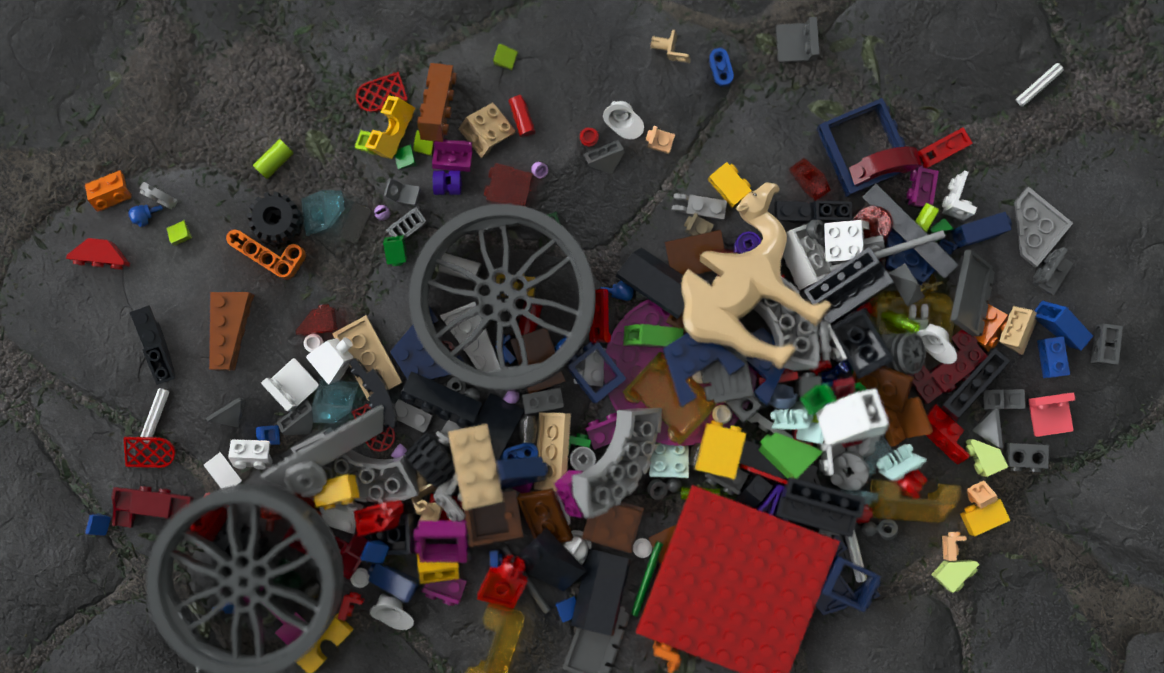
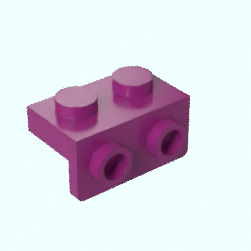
M446 139L443 142L434 141L432 169L470 172L473 156L472 142Z
M923 166L911 171L910 181H912V186L907 192L908 205L921 208L924 207L926 202L933 205L939 171L926 169Z

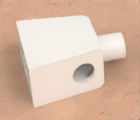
M337 338L328 340L308 354L306 358L329 385L340 381L350 366L349 363L353 360V356L348 350L353 344L348 338H343L341 341Z

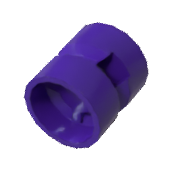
M444 170L433 171V194L445 195L448 192L450 195H461V171L450 170L448 173Z
M750 231L742 233L734 243L735 254H742L755 249L761 244L760 237Z

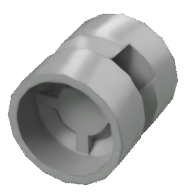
M582 446L573 451L570 460L574 469L584 472L595 465L596 458L590 448Z

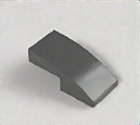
M1025 389L985 390L984 409H1026Z

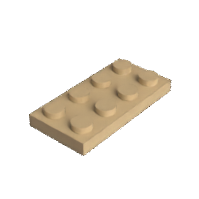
M366 315L332 333L334 338L340 341L343 338H348L353 344L348 350L353 359H359L368 372L373 368L377 369L389 390L403 383ZM359 376L358 378L356 377V379H357V381H358L360 387L362 388V390H363V392H364L366 398H368L369 396H371V395L373 394V392L371 391V392L369 393V392L363 387L362 384L364 383V381L361 379V377H360V376Z
M539 412L537 457H542L543 463H547L548 474H546L545 481L534 483V489L546 490L553 488L557 492L554 483L567 472L571 414Z
M487 424L449 431L448 437L463 509L468 510L503 502Z

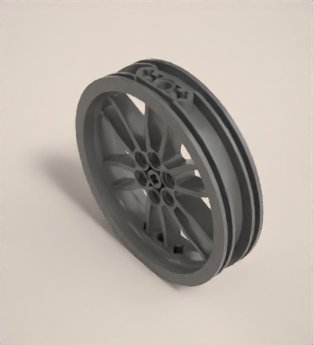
M493 204L481 206L466 211L448 221L436 231L422 249L414 266L410 282L409 305L415 331L426 351L443 369L467 383L487 389H523L542 383L558 374L569 364L568 361L573 355L578 354L583 347L591 330L595 314L596 296L593 276L586 256L577 241L562 225L551 217L534 209L519 205ZM525 226L551 239L549 243L530 257L516 275L510 274L508 227ZM501 230L504 244L503 268L494 269L488 254L485 234L486 232ZM479 233L481 251L490 276L488 279L482 280L460 266L443 261L441 259L442 256L464 235ZM558 245L566 255V258L546 274L528 282L525 279V275L535 262L553 246ZM567 264L572 265L579 289L578 309L575 310L553 301L528 297L529 290L551 279ZM442 265L464 274L477 283L474 291L453 289L433 282L432 276L436 266ZM500 274L505 275V281L502 284L496 283V277ZM522 281L524 283L523 288L519 291L514 290L515 282ZM486 286L490 287L489 295L482 296L481 289ZM430 287H435L454 295L479 299V305L456 317L437 333L430 315L429 290ZM503 293L506 296H508V299H506V302L504 303L501 300H499V297H502L501 294ZM520 300L527 302V306L523 310L517 309V303ZM489 305L492 306L493 313L485 315L484 308ZM532 305L553 307L576 315L571 332L549 325L531 314ZM506 312L512 315L509 322L502 321V315ZM479 314L483 320L466 340L450 352L441 341L442 337L460 323ZM525 316L547 330L566 336L567 339L547 360L539 364L529 365L526 345L517 320L519 317ZM491 321H497V352L500 370L485 372L473 368L457 358V354L474 342ZM513 327L520 344L523 363L521 364L522 366L508 368L505 366L503 351L505 328Z
M239 484L225 487L184 507L161 531L152 549L147 569L148 602L158 629L169 645L181 657L209 673H276L292 665L310 650L332 623L340 605L344 584L341 553L337 541L324 519L315 509L296 495L277 487L262 484ZM237 504H251V535L248 548L246 549L243 548L238 530ZM227 506L228 534L233 558L212 541L194 533L189 528L208 512ZM260 506L275 510L288 518L297 531L296 534L277 545L264 558L258 555L261 533ZM185 537L203 548L219 565L215 566L201 562L179 551L177 548L182 538ZM297 538L301 539L304 547L309 551L307 555L294 562L276 567L272 558L287 544ZM243 556L249 559V564L243 562ZM313 557L321 570L322 576L320 602L299 590L275 582L273 576L291 570ZM174 559H177L193 570L218 578L219 584L202 590L181 603L174 588ZM226 566L232 569V574L227 573ZM260 566L266 568V574L260 572ZM246 577L249 580L247 583L244 581ZM227 586L232 588L233 594L227 592ZM260 586H264L267 589V594L261 592ZM216 593L221 601L207 615L197 621L192 620L190 613L185 608L187 607L186 605L196 599ZM277 594L292 598L315 610L316 613L311 623L288 611L273 595ZM244 596L249 597L250 604L244 601ZM259 602L280 619L298 627L304 632L289 645L265 654L264 623ZM227 603H232L235 606L231 631L233 652L214 645L204 638L197 629L198 625L214 616ZM245 612H249L254 628L256 655H244L241 653V627Z

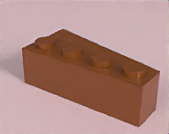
M430 63L426 80V87H429V89H424V104L421 103V117H418L417 121L421 140L443 142L444 135H448L449 124L446 123L447 118H451L452 110L449 104L454 99L452 85H456L457 73H454L453 65Z
M210 292V370H235L241 348L240 344L245 333L246 321L249 318L250 306L255 294L250 292Z

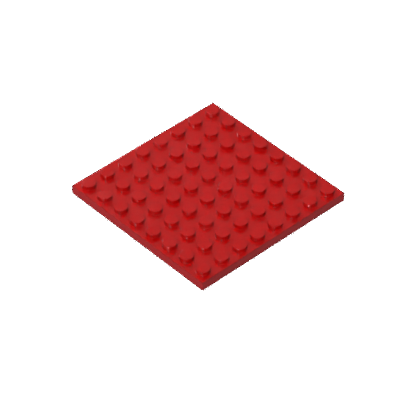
M692 485L637 626L636 633L740 673H790L840 541Z

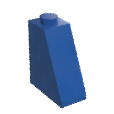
M1042 301L1034 310L1037 313L1035 319L1056 337L1064 336L1065 344L1068 347L1082 351L1093 337L1067 307Z

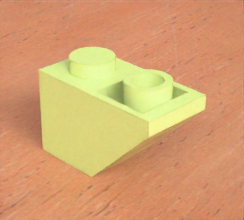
M974 439L965 441L967 444L966 451L970 457H973L975 461L974 468L981 476L987 477L1008 468L1000 449Z
M973 560L943 561L931 575L944 588L954 593L964 586L963 582L967 577L970 578L977 572L979 563Z

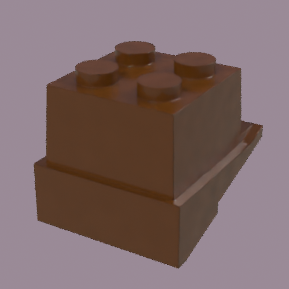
M516 490L502 492L503 502L465 510L470 547L523 537Z
M623 501L619 505L614 504L607 512L587 518L582 539L631 553L644 507Z

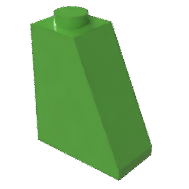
M645 324L625 326L623 345L665 348L684 335L683 328Z
M777 432L771 437L766 435L761 440L762 446L759 448V451L787 479L789 477L797 479L823 453L820 449Z

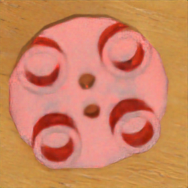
M879 206L863 208L853 220L869 222L871 227L869 230H863V239L882 235L883 240H885L892 229L890 215Z

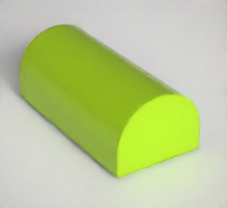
M279 139L253 166L268 179L294 152Z
M926 202L915 221L927 232L937 216L939 208Z

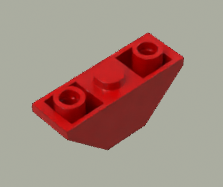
M88 238L66 256V259L72 260L75 265L85 266L86 262L100 268H104V264L111 265L112 269L123 270V267H130L129 261L115 243L103 239Z

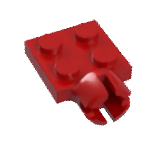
M509 555L503 559L498 568L490 567L477 593V600L514 609L528 582L527 576L522 575L525 570L523 560L516 557L512 563L511 560L514 556Z

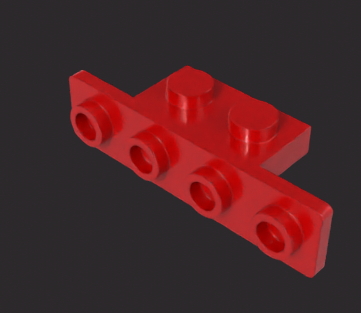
M935 404L926 414L933 430L931 434L926 436L952 461L960 464L970 456L956 443L964 429Z

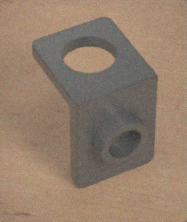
M389 178L384 197L398 203L417 205L421 187L402 184ZM395 185V193L391 195V186Z

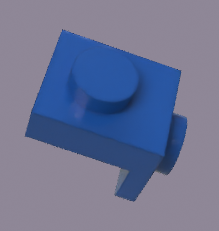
M504 334L503 351L505 364L509 362L512 365L517 359L505 347L510 339H512V336Z

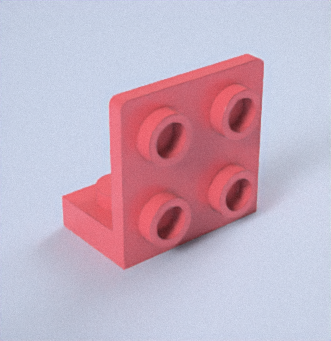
M1074 393L1028 399L1035 437L1073 431L1069 401L1075 400Z

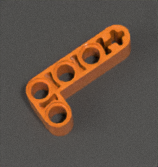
M231 230L226 236L227 243L283 279H291L306 257L305 250L296 244L289 245L280 257L239 230ZM235 237H238L245 243L242 245L236 242V240L234 239ZM256 245V252L254 254H250V247ZM298 249L299 256L293 259L291 254L294 250ZM272 255L273 261L270 264H266V257ZM288 265V273L282 275V267Z

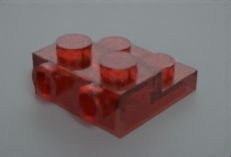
M495 163V167H491L488 178H491L490 186L486 185L484 190L487 202L525 207L533 173Z

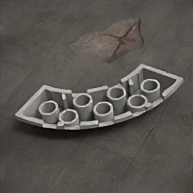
M781 276L785 286L796 291L798 294L800 293L791 282L789 283ZM762 298L753 309L768 324L774 337L775 346L784 347L791 344L796 348L794 354L783 368L791 370L817 369L819 359L817 327L797 312L784 307L779 302Z
M380 405L313 444L308 445L279 463L278 466L275 465L260 475L261 478L286 487L285 477L289 467L299 463H307L308 461H315L318 466L323 467L383 432V406Z
M662 408L617 410L614 436L605 454L590 469L572 475L573 496L586 518L605 513L614 504L619 505L621 500L627 494L630 495L639 485L637 482L648 471L651 465V456L658 446L655 443L657 434L661 431Z
M330 427L291 448L294 454L333 432V429ZM350 450L322 467L326 473V480L346 474L355 475L360 498L354 499L357 501L378 503L402 501L419 494L416 471L407 460L406 455L393 459H375Z

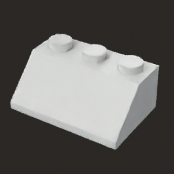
M808 224L786 232L787 242L783 253L786 266L789 268L794 278V283L799 290L815 284L831 273L830 266H833L831 262L826 261L824 246L818 244L816 239H811L806 232Z

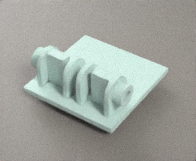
M797 401L792 408L786 410L775 409L771 412V419H774L771 428L809 429L814 415H809L802 401Z
M656 442L655 445H658L657 449L654 450L650 459V477L689 478L688 445L675 446Z
M904 444L897 448V451L893 450L897 460H895L891 453H888V455L879 458L876 465L880 474L891 480H899L908 471L920 468L922 463L927 460L912 453L913 447L911 444Z

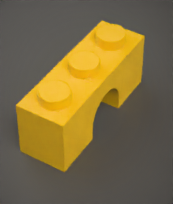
M388 96L381 111L389 120L388 129L384 133L372 130L365 147L381 157L392 159L397 152L401 139L405 135L409 121L413 118L415 107L399 97Z
M338 613L321 638L306 654L296 661L307 673H315L327 659L321 651L323 640H330L336 646H339L354 630L346 621L337 619Z

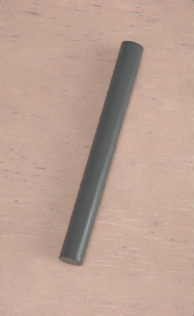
M507 545L501 549L505 557L513 555ZM524 571L522 575L527 576V589L544 614L551 610Z

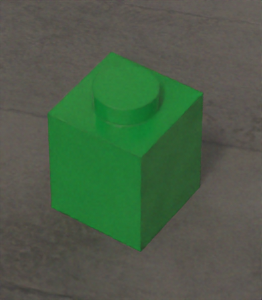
M404 235L384 238L383 245L387 265H403L407 261Z

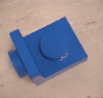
M499 549L490 550V567L498 568L503 561L502 554H499Z

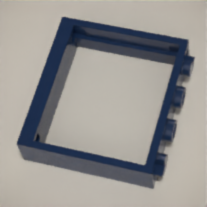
M883 98L819 124L816 128L846 197L870 188L876 183L879 184L903 174L902 172H892L855 186L830 131L831 128L876 110L892 148L905 147L904 139L897 132V123L894 119L892 120L889 114L890 108L884 103Z

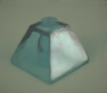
M322 190L301 199L306 236H311L333 226L344 210L342 191Z
M320 379L312 404L313 422L333 424L349 414L353 407L359 383L338 381L328 385L324 379Z

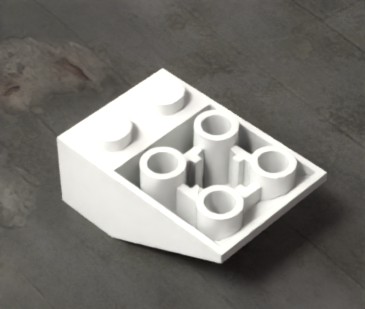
M876 389L855 393L823 406L816 413L826 446L883 435L888 427V422Z

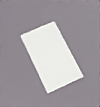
M221 452L204 464L221 489L237 485L242 481Z

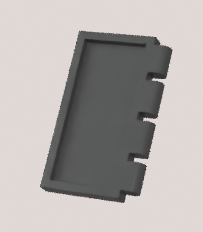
M965 250L950 320L972 337L982 336L985 326L983 320H986L989 306L987 303L990 301L991 286L993 285L995 272L993 271V266L973 250Z
M719 344L743 361L745 365L730 376L719 360L701 370L703 384L711 383V386L704 387L706 401L714 400L715 404L753 397L746 356L734 347Z
M620 606L614 636L576 628L562 669L573 673H610L612 667L606 665V662L614 664L619 650L613 647L612 644H621L625 630L619 628V625L627 627L631 613L626 612L624 606Z

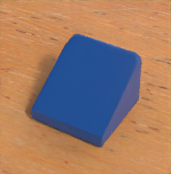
M279 426L256 427L257 440L269 441L270 445L280 444Z
M102 514L90 515L86 534L106 535L111 517Z
M380 540L368 541L361 555V560L383 563L389 546Z
M574 596L556 603L562 623L573 617L576 605Z

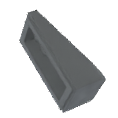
M415 207L386 230L393 237L397 236L394 232V229L397 228L400 234L404 235V240L428 225V222L419 209ZM415 215L420 221L418 224L412 218ZM410 220L414 227L411 229L406 221ZM403 224L408 232L404 233L400 225Z

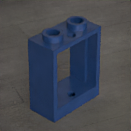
M1002 212L961 225L952 230L951 234L954 243L958 245L957 249L1000 236L1012 230V222L1010 217L1006 215V212Z
M590 342L582 348L584 352L579 356L577 354L573 355L568 361L569 364L565 367L593 403H597L624 382L626 377L599 342L594 344ZM596 350L615 376L594 392L575 366Z
M835 554L821 592L865 612V609L871 605V597L874 591L880 586L881 576ZM844 565L868 575L857 601L832 590Z

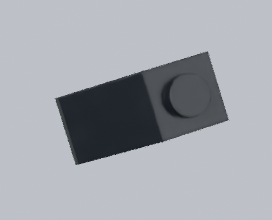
M754 474L734 501L755 508L773 486L758 474Z

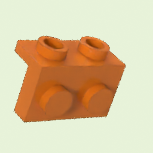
M121 170L85 184L87 199L97 212L132 198L131 193L126 188L124 174Z
M988 304L986 320H983L985 322L983 335L974 336L978 341L977 343L982 345L988 352L998 344L999 337L1008 321L1006 313Z
M655 641L653 645L654 655L668 660V673H673L674 669L678 670L681 662L678 649Z

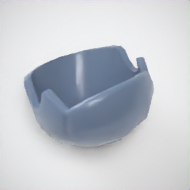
M777 384L769 403L777 409L786 410L795 405L797 394L795 393L794 395L792 387Z

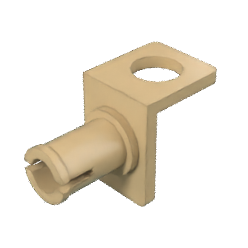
M672 30L669 39L652 37V49L667 50L669 60L690 63L689 54L674 52L677 39L675 30Z
M418 472L416 478L419 494L411 497L414 508L418 506L417 503L421 501L422 497L438 489L428 484L427 480Z
M425 500L417 503L418 506L415 508L421 514L420 521L439 520L443 509L437 503L426 502Z

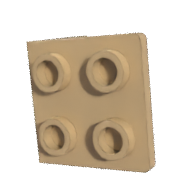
M494 103L467 116L459 127L460 132L468 142H472V147L481 158L486 156L494 145L516 132Z
M1013 306L999 342L1016 353L1023 355L1037 322L1035 319L1037 313L1033 310Z

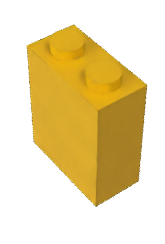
M712 421L711 424L706 423L695 469L735 479L746 433L741 432L742 428L730 426V429L723 428V423Z

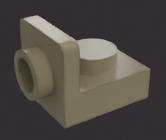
M694 213L693 217L688 216L684 224L687 227L685 232L691 236L711 232L714 224L698 217V214Z

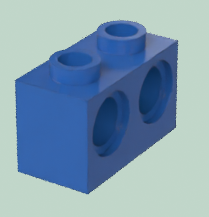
M1064 336L1038 340L1043 378L1070 375Z

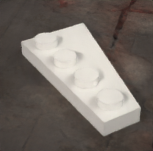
M472 302L442 314L440 317L448 325L456 317L476 307L477 303ZM478 314L460 323L451 330V333L461 344L473 333L483 319ZM485 328L479 337L467 346L464 351L478 370L485 372L500 370L499 360Z

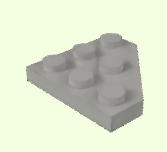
M1027 187L1014 202L1019 250L1021 257L1032 266L1038 267L1073 222L1030 187Z

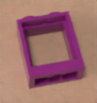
M419 521L418 529L414 531V540L418 541L416 542V554H419L420 562H467L468 534L466 521ZM426 538H458V544H426Z

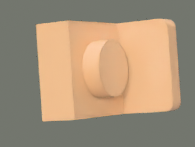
M654 126L652 131L648 130L645 141L649 142L648 148L669 154L675 134L659 130L657 126Z
M984 480L967 489L969 501L971 503L975 502L980 509L998 500L997 495Z
M948 532V536H942L943 559L957 561L956 556L959 554V548L956 541L967 540V537L960 535V532Z

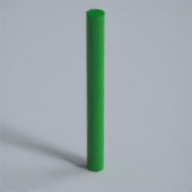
M656 541L631 612L634 616H638L663 547L662 542Z

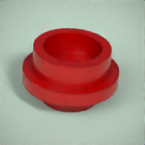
M587 127L581 131L580 141L583 145L590 147L597 143L599 136L594 128Z

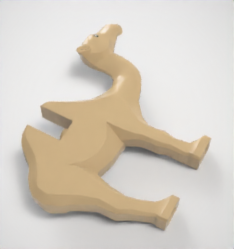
M767 182L757 190L748 193L736 207L742 219L761 232L763 237L761 244L755 249L742 254L713 251L703 252L700 255V262L719 276L715 278L712 286H710L689 269L683 276L681 286L685 304L683 322L685 330L697 342H711L731 346L744 356L773 362L775 366L782 369L794 354L796 348L791 344L784 347H775L761 342L747 332L738 320L748 314L762 298L775 300L784 307L797 312L804 319L817 326L830 310L831 304L825 301L813 305L802 299L796 291L784 285L780 276V262L785 250L787 235L782 224L768 212L774 194L779 192V186Z

